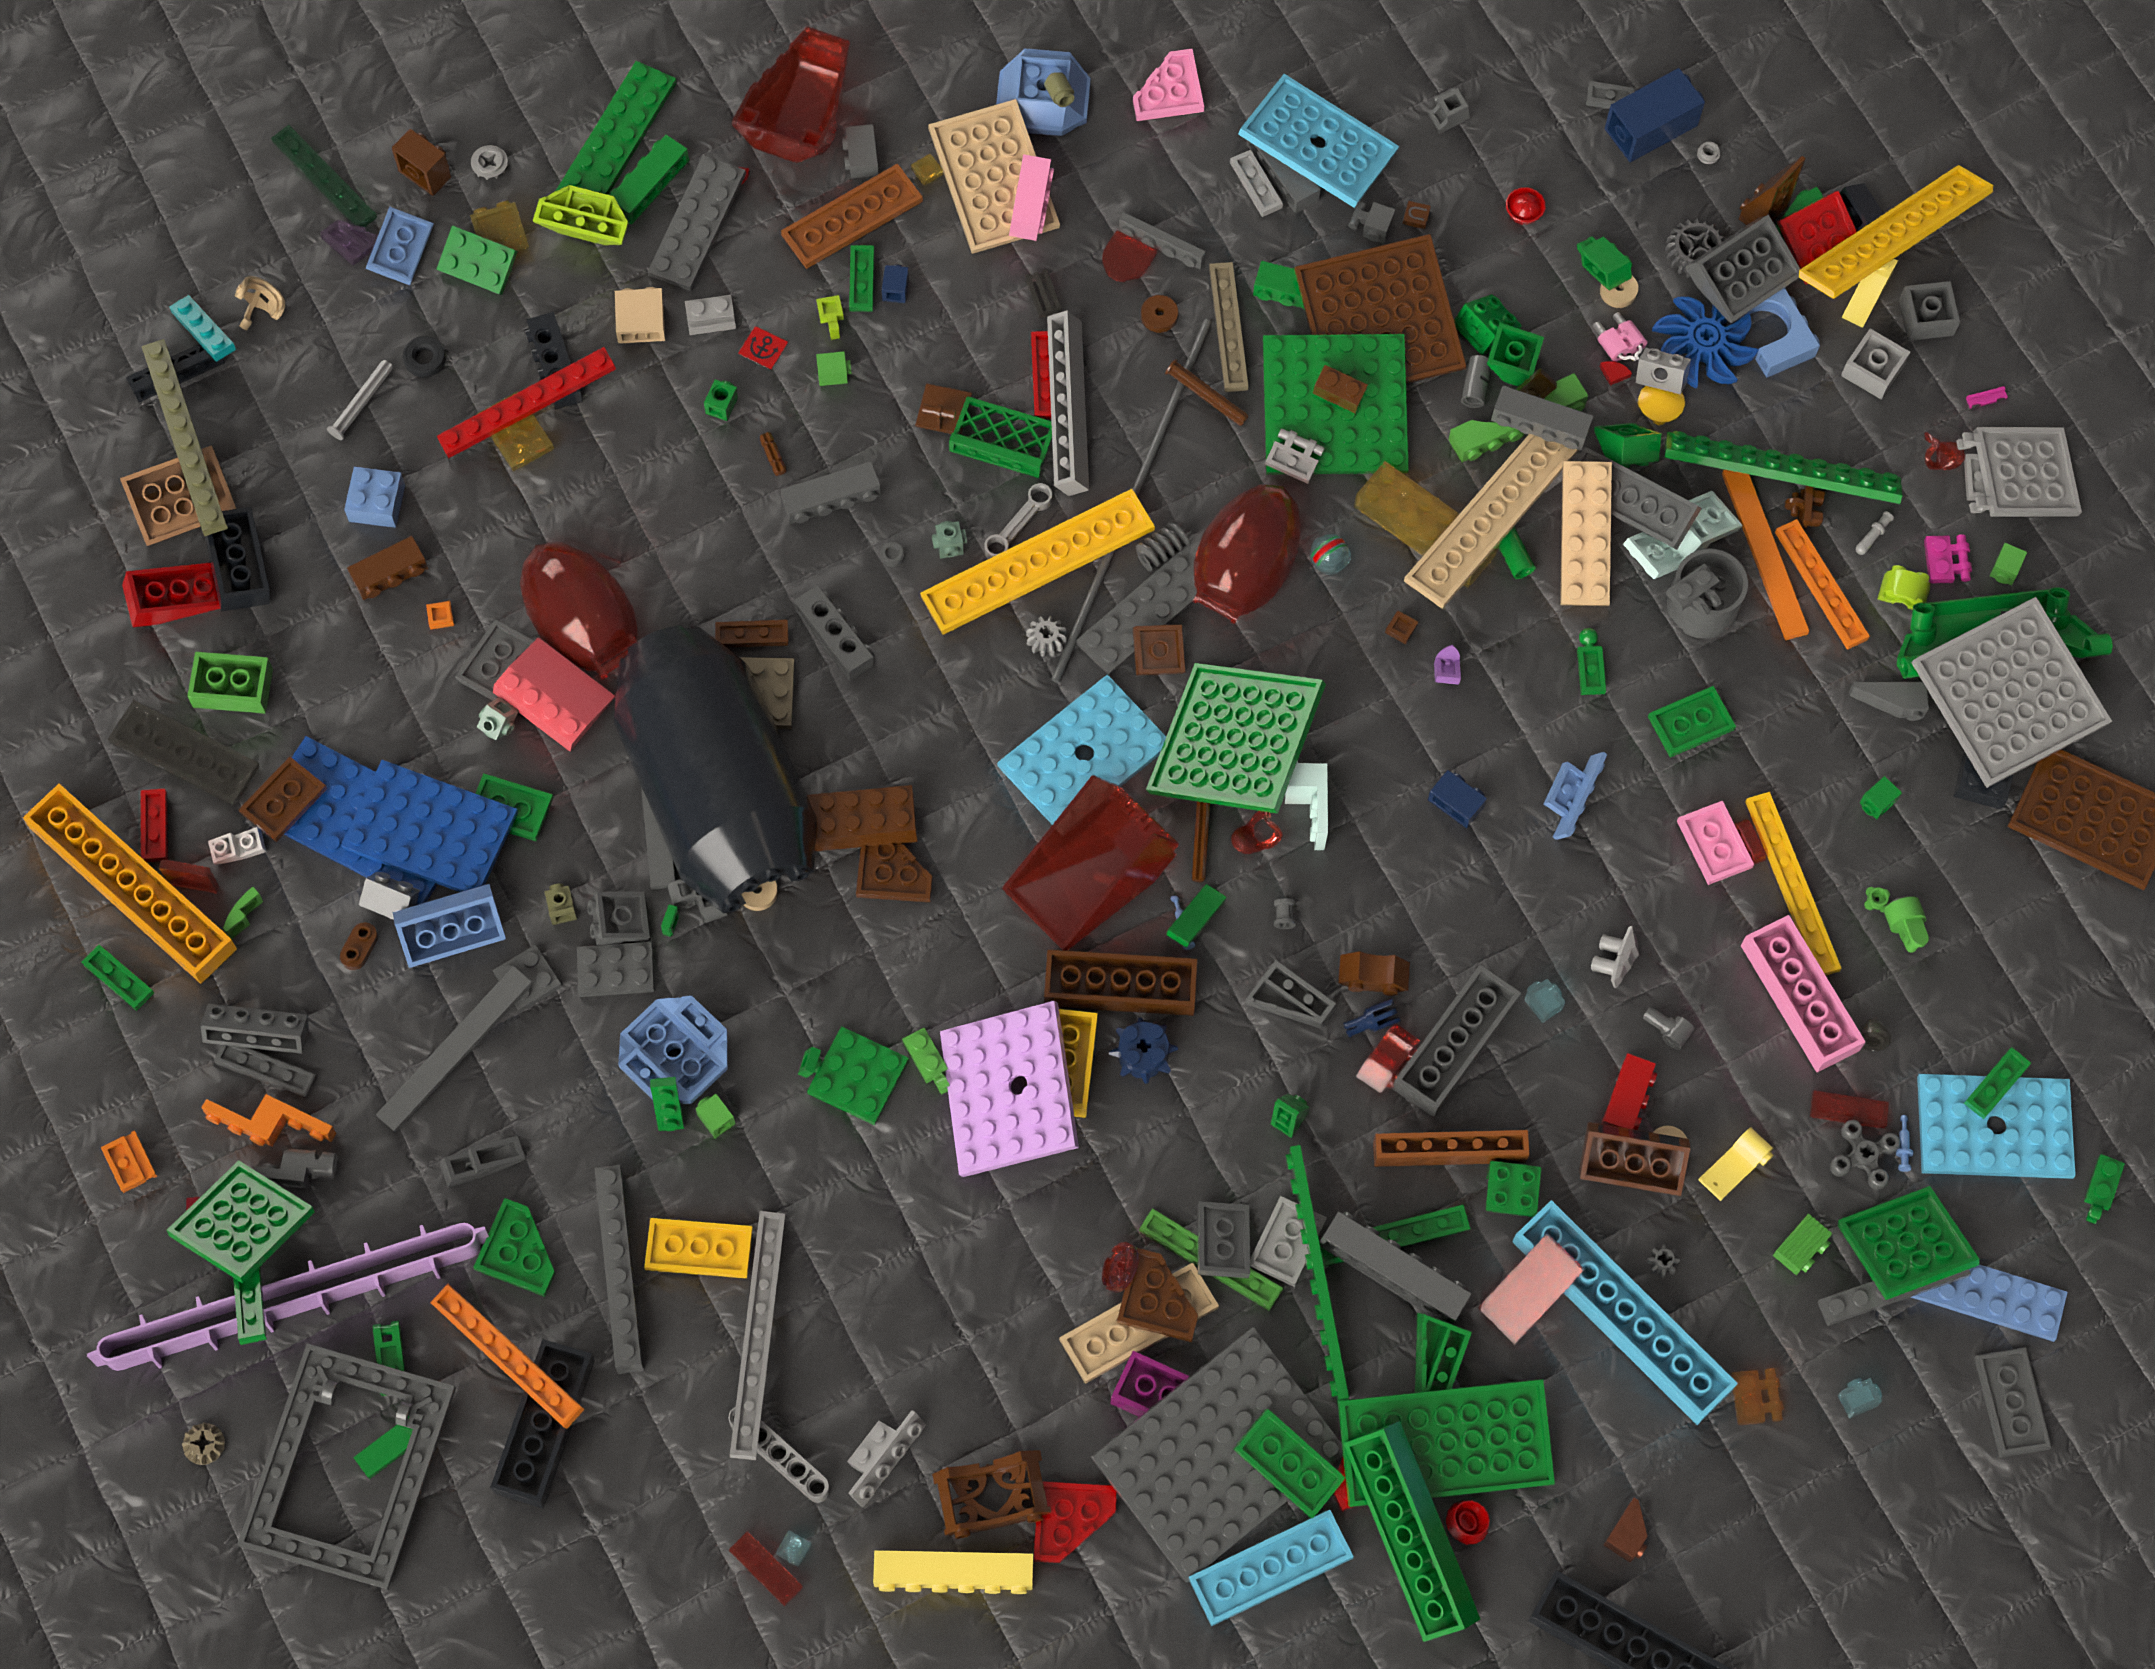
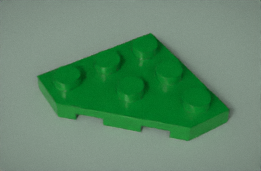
M504 1198L488 1233L489 1237L486 1238L473 1268L478 1272L545 1297L555 1276V1271L530 1210L525 1205Z

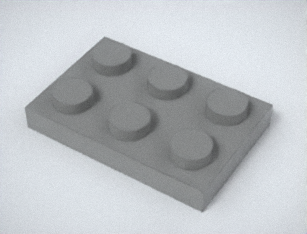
M1280 1196L1251 1256L1250 1267L1295 1287L1306 1264L1305 1254L1309 1253L1307 1244L1303 1245L1301 1241L1300 1229H1304L1302 1219H1297L1295 1204L1297 1203ZM1313 1211L1319 1236L1327 1217Z

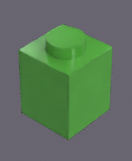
M844 352L816 354L820 386L848 383L847 374H851L850 360H845Z
M2004 543L1990 573V577L1995 578L1999 583L2012 585L2027 552Z
M717 1094L712 1097L707 1096L698 1103V1107L695 1108L697 1116L714 1138H717L735 1125L734 1116Z

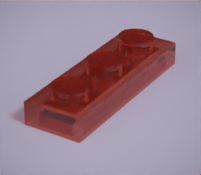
M1814 1090L1811 1098L1810 1117L1844 1123L1848 1120H1856L1864 1126L1885 1129L1887 1126L1889 1102Z
M748 1531L729 1549V1552L784 1607L803 1589V1586Z

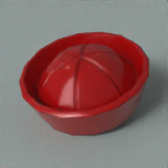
M1521 187L1513 190L1508 195L1506 209L1514 222L1521 225H1529L1537 221L1544 214L1546 202L1537 190Z
M1472 1500L1458 1501L1449 1508L1446 1516L1447 1529L1452 1537L1467 1545L1477 1544L1484 1540L1488 1534L1490 1525L1489 1515L1486 1509L1478 1502Z

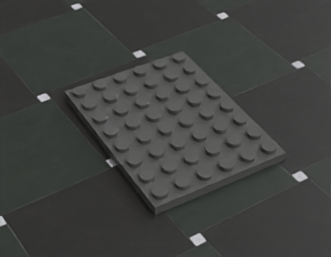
M1250 1327L1090 1456L1186 1583L1190 1581L1189 1576L1204 1570L1289 1500L1233 1450L1265 1409H1269L1330 1464H1333L1343 1455L1342 1443L1254 1327Z

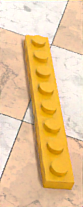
M1770 792L1747 798L1745 803L1796 928L1825 976L1840 972L1842 968Z

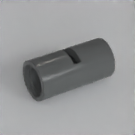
M1474 355L1469 358L1461 402L1468 407L1480 408L1484 406L1491 368L1487 365L1488 357Z

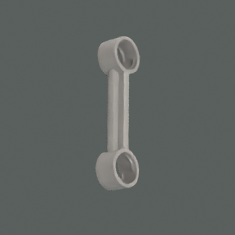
M1043 483L1033 485L1028 492V501L999 535H991L986 539L984 549L985 556L988 559L998 555L988 550L989 545L1000 543L1004 545V551L1008 550V545L1035 513L1050 507L1052 491L1049 486ZM1036 492H1044L1049 498L1045 502L1039 503L1032 499V495Z

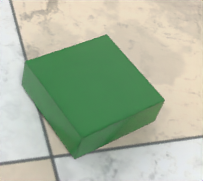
M668 905L661 925L662 933L665 936L671 937L674 934L680 917L677 906Z

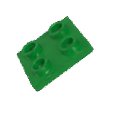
M1493 294L1465 303L1454 319L1456 329L1481 355L1487 354L1492 348L1499 323L1518 329L1522 327L1517 318Z
M1490 1161L1486 1179H1488L1486 1211L1534 1217L1538 1209L1541 1167Z

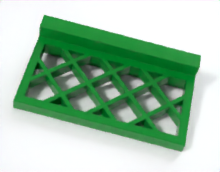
M967 396L954 433L951 434L949 440V451L1039 478L1052 440V421ZM970 405L979 407L982 413L971 418L968 408ZM999 413L1003 415L1005 420L993 424L989 416ZM986 418L990 427L978 431L974 422ZM1018 419L1025 421L1027 427L1018 431L1012 425V422ZM1008 424L1012 434L1001 438L996 429ZM967 425H971L975 432L970 436L959 434L961 428ZM1040 426L1049 428L1048 434L1038 438L1034 429ZM993 431L997 440L992 443L985 442L982 436ZM1030 431L1035 440L1024 445L1019 436ZM1016 438L1020 447L1014 450L1008 449L1004 442ZM1038 445L1042 452L1038 458L1029 455L1026 449Z

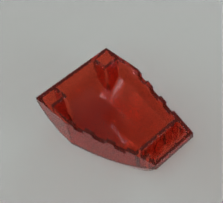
M807 26L789 45V49L784 54H780L776 59V63L770 69L767 68L764 71L762 78L750 86L732 120V126L754 149L795 163L823 155L836 137L850 41Z

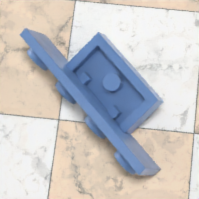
M1605 752L1591 755L1583 772L1569 762L1562 763L1544 802V805L1562 816L1553 835L1554 839L1558 840L1569 837L1575 831V823L1586 807V799L1595 788L1594 782L1598 774L1604 769V761L1607 756Z

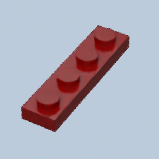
M1048 331L1031 332L1034 416L1046 420L1051 419Z

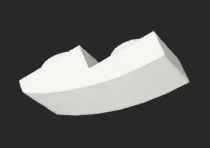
M258 827L237 835L228 833L208 841L215 865L242 860L266 852L262 832Z

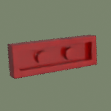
M166 789L141 790V858L146 862L168 861Z

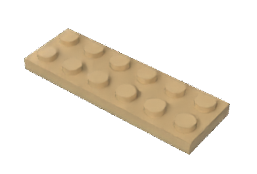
M1563 462L1560 605H1610L1612 462Z
M1193 1263L1172 1274L1183 1289L1191 1306L1197 1312V1320L1219 1308L1201 1275H1198V1270ZM1120 1303L1061 1336L1059 1340L1086 1384L1127 1361L1132 1351L1141 1353L1169 1336L1117 1323Z

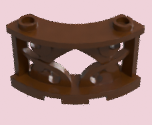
M1019 1451L993 1460L992 1465L986 1464V1466L980 1467L979 1463L946 1467L932 1474L934 1484H938L946 1527L944 1530L945 1536L955 1535V1539H962L971 1536L970 1533L1005 1527L1028 1521V1523L1042 1521L1043 1515L1051 1513V1507L1047 1506L1039 1462L1042 1461L1041 1451ZM1026 1467L1030 1483H1025ZM1006 1473H1011L1012 1477L1009 1480L1016 1481L1015 1484L1004 1482L1003 1476ZM993 1476L999 1486L1007 1490H1013L1007 1502L998 1512L991 1511L974 1500L984 1492L987 1485V1477ZM977 1481L979 1487L974 1492L968 1494L966 1491L973 1490V1488L969 1487V1482ZM949 1483H951L959 1496L958 1498L952 1500ZM1024 1489H1031L1034 1506L1031 1508H1023V1502L1031 1500L1028 1495L1021 1494ZM965 1503L967 1506L960 1509L959 1515L961 1516L966 1513L970 1518L967 1522L957 1523L954 1506ZM1015 1507L1018 1513L1008 1515ZM980 1515L988 1520L978 1521V1517Z

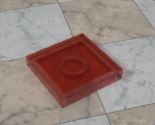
M161 860L159 869L172 886L217 894L219 884L209 867Z

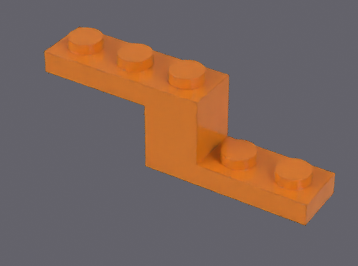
M267 1094L264 1096L251 1120L208 1099L205 1100L201 1107L206 1114L205 1118L217 1125L222 1122L228 1125V1130L240 1136L244 1133L250 1136L252 1142L260 1146L267 1144L272 1147L286 1122L296 1130L300 1131L303 1128L310 1131L309 1135L319 1141L326 1139L332 1142L336 1135L333 1126Z

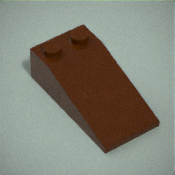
M1803 156L1799 157L1770 178L1766 184L1761 183L1755 190L1754 196L1751 199L1747 198L1740 206L1742 211L1739 220L1748 225L1758 218L1769 215L1772 222H1774L1789 206L1806 158Z

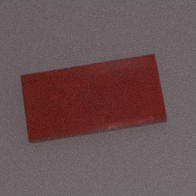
M1546 1234L1485 1299L1478 1309L1516 1344L1585 1269L1549 1234Z

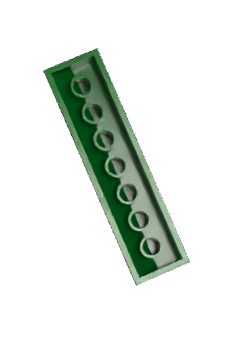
M1401 1422L1392 1423L1343 1443L1423 1641L1425 1642L1466 1629L1481 1620Z

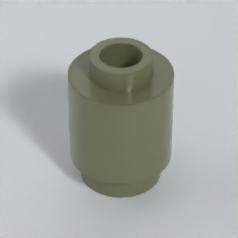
M1061 72L1051 73L1044 83L1050 97L1059 107L1070 105L1074 101V90L1066 76Z

